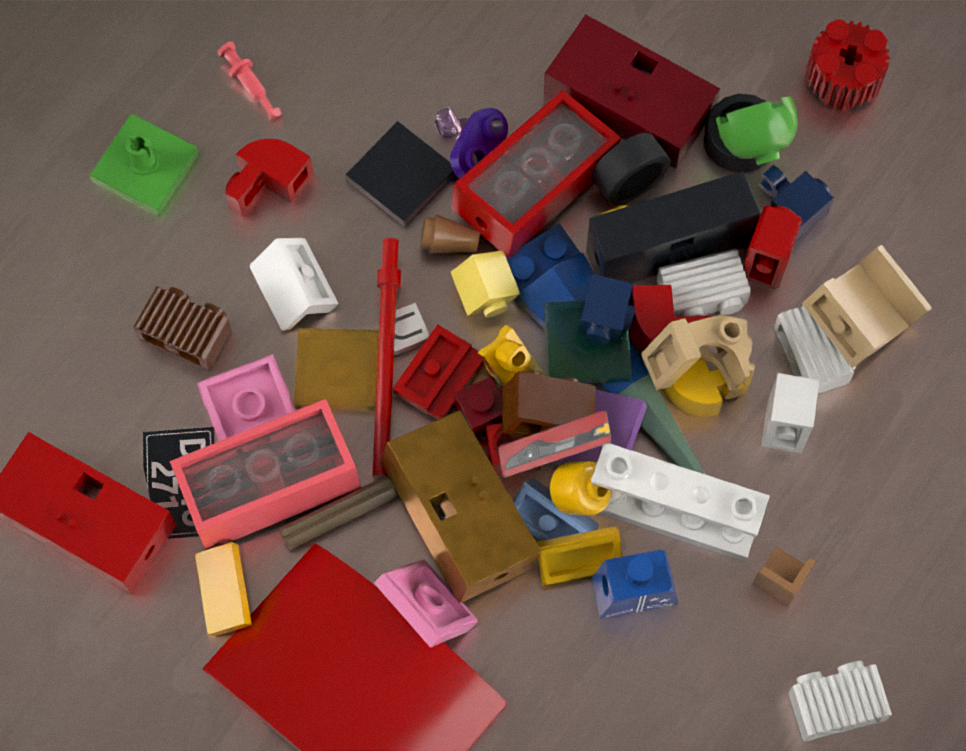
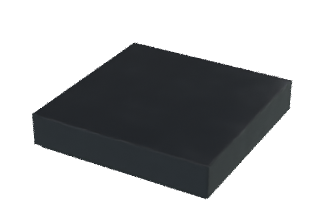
M398 121L345 174L347 182L404 227L455 175L450 162Z

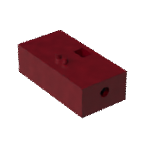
M586 14L544 75L545 96L552 99L561 90H564L623 140L641 133H651L671 159L670 166L675 169L678 168L706 126L707 117L713 106L717 104L720 88Z

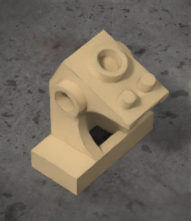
M722 314L687 323L686 318L670 322L641 353L656 391L671 387L699 358L718 366L730 392L734 391L749 377V373H753L755 368L754 363L749 362L752 351V338L747 333V320ZM714 345L718 353L712 352L709 346Z

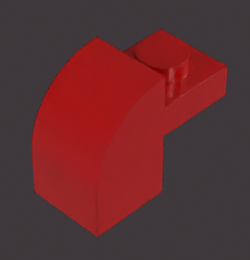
M260 139L245 145L236 153L240 172L234 173L226 185L225 195L229 209L243 217L265 187L291 203L314 174L311 157L293 145L278 139Z
M671 285L632 286L628 305L635 306L630 330L625 331L633 344L641 351H644L670 322L686 318L687 323L713 316L675 317Z

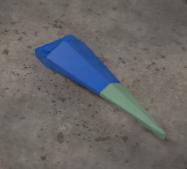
M561 224L555 225L525 244L510 258L506 256L520 295L514 299L515 302L542 326L607 392L644 400L647 408L640 427L677 466L704 474L659 390L656 391L651 376L625 329H622L617 341L610 340L609 343L591 341L585 337V333L577 332L587 286L592 274L595 273L584 253L578 250Z

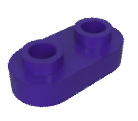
M485 108L475 111L469 117L450 154V165L457 177L462 178L476 165L473 162V154L476 155L478 164L506 139L508 123L501 111L496 108ZM490 122L493 126V132L490 129Z

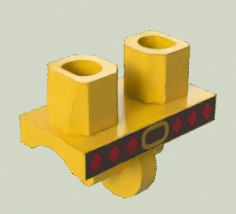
M505 325L500 330L497 338L477 353L484 362L488 373L495 377L500 386H505L518 371L534 370L545 376L513 328Z

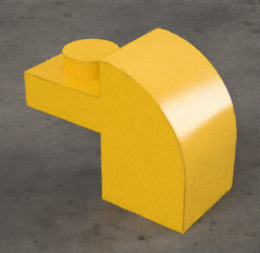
M699 358L671 387L664 388V391L669 400L678 409L687 414L698 417L715 416L719 414L723 402L721 396H724L725 399H732L746 392L754 372L749 373V377L734 391L730 392L721 371L716 369L709 372L705 360Z

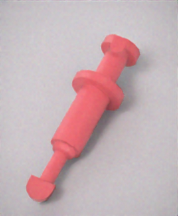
M233 41L221 46L218 54L220 57H226L231 64L230 77L233 79L238 78L253 100L261 102L268 112V116L271 119H277L281 115V110L279 107L273 108L266 99L265 88L250 69L253 65L252 61L249 58L241 60L235 51L236 45Z

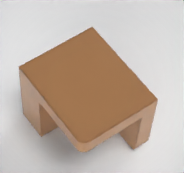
M776 546L765 564L758 571L752 584L788 607L816 561L808 557L804 564Z

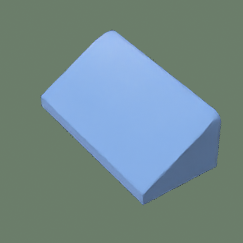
M534 478L525 481L513 499V503L530 533L538 541L594 531L599 527V524L588 516L566 515L559 511L552 502L550 489Z

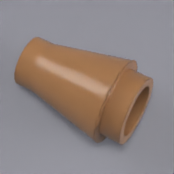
M435 214L434 218L425 216L420 248L429 249V254L452 252L476 253L480 233L474 228L467 227Z

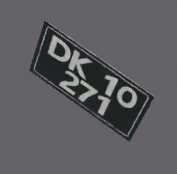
M214 427L143 432V470L149 498L154 503L170 511L177 524L168 539L199 537L170 461L214 444Z

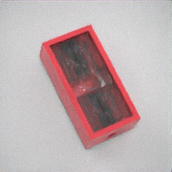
M326 399L170 461L205 550L224 545L361 488L356 466Z

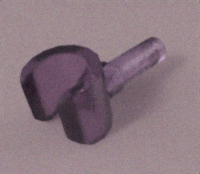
M445 108L436 113L437 120L434 123L443 137L451 138L464 129L469 118L458 119L452 108Z

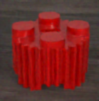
M836 19L828 23L825 31H821L819 37L815 38L806 66L805 76H807V80H810L809 86L814 87L813 93L820 94L819 99L825 102V107L831 105L833 110L840 108L841 112H844L845 108H854L855 104L862 106L863 101L868 103L871 97L874 98L879 94L890 61V56H888L890 51L886 49L888 39L884 33L876 29L870 30L869 25L863 27L862 22L856 25L854 21L850 20V23L847 24L841 19Z

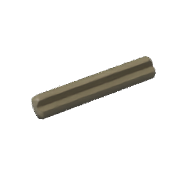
M389 476L378 479L282 526L280 532L283 540L289 549H293L395 499L398 496L396 488Z

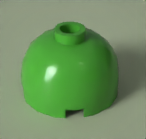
M793 97L781 98L783 106L781 102L771 105V101L733 111L726 114L727 117L716 118L719 134L725 147L734 156L741 159L755 158L757 165L780 159L779 151L788 147L797 133L798 119Z

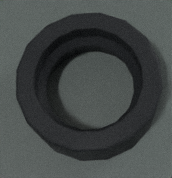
M738 93L723 98L713 106L707 117L704 144L708 155L718 166L731 172L744 171V173L758 170L765 165H757L755 158L741 159L734 156L725 147L720 138L716 118L727 117L726 114L767 102L766 100L752 94Z
M641 133L622 141L607 152L594 168L592 180L611 205H621L634 200L652 188L668 170L671 159L651 133Z

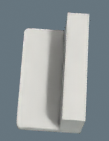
M276 238L250 265V269L282 331L291 330L306 314L330 313L338 305L305 238Z

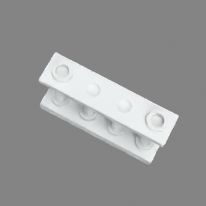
M610 443L603 445L591 479L592 484L612 491L608 505L599 514L744 562L748 558L754 537L758 535L770 495Z

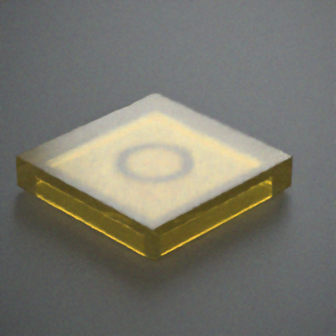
M298 328L294 393L295 409H301L326 399L331 410L375 411L379 330Z

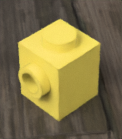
M503 251L472 255L450 272L467 316L482 313L487 318L497 316L508 309L507 304L520 295Z

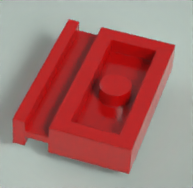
M437 324L392 388L393 394L425 414H430L439 420L451 413L455 407L454 393L471 384L484 365V362L477 354L479 351L473 348L470 343Z

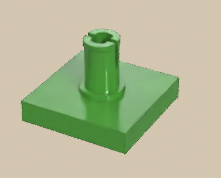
M131 113L91 172L90 178L93 183L159 216L200 153L197 146Z

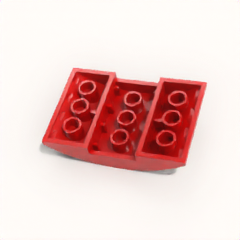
M316 543L311 546L251 613L252 625L236 630L202 668L210 678L297 751H468L507 705V702L450 647L442 642L430 648L377 586Z

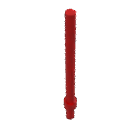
M395 238L383 239L382 268L377 270V287L381 289L372 468V477L375 478L388 476L381 464V459L386 444L390 441L396 296L397 289L401 288L402 273L398 269L399 240Z

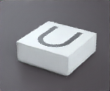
M416 303L396 310L394 357L422 346L429 337V332Z

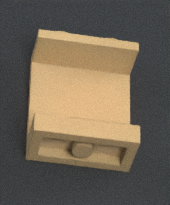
M882 245L878 246L859 264L837 279L831 278L822 284L802 302L805 309L852 368L905 331L932 309L930 304Z

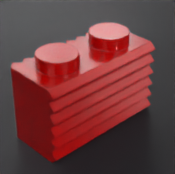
M783 206L763 207L743 266L748 281L773 290L779 288L802 223L800 216L795 215L789 208Z

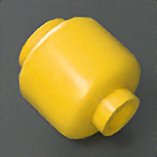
M569 461L560 465L554 471L550 481V494L552 502L559 511L566 515L593 516L606 508L612 491L591 483L597 462Z

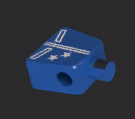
M665 550L605 560L591 578L600 619L679 604L670 562Z

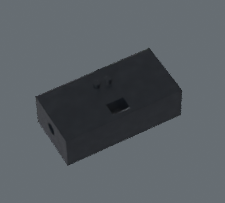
M740 171L589 218L586 252L596 275L634 283L656 276L660 267L735 248L739 250L748 247L761 212L744 171Z

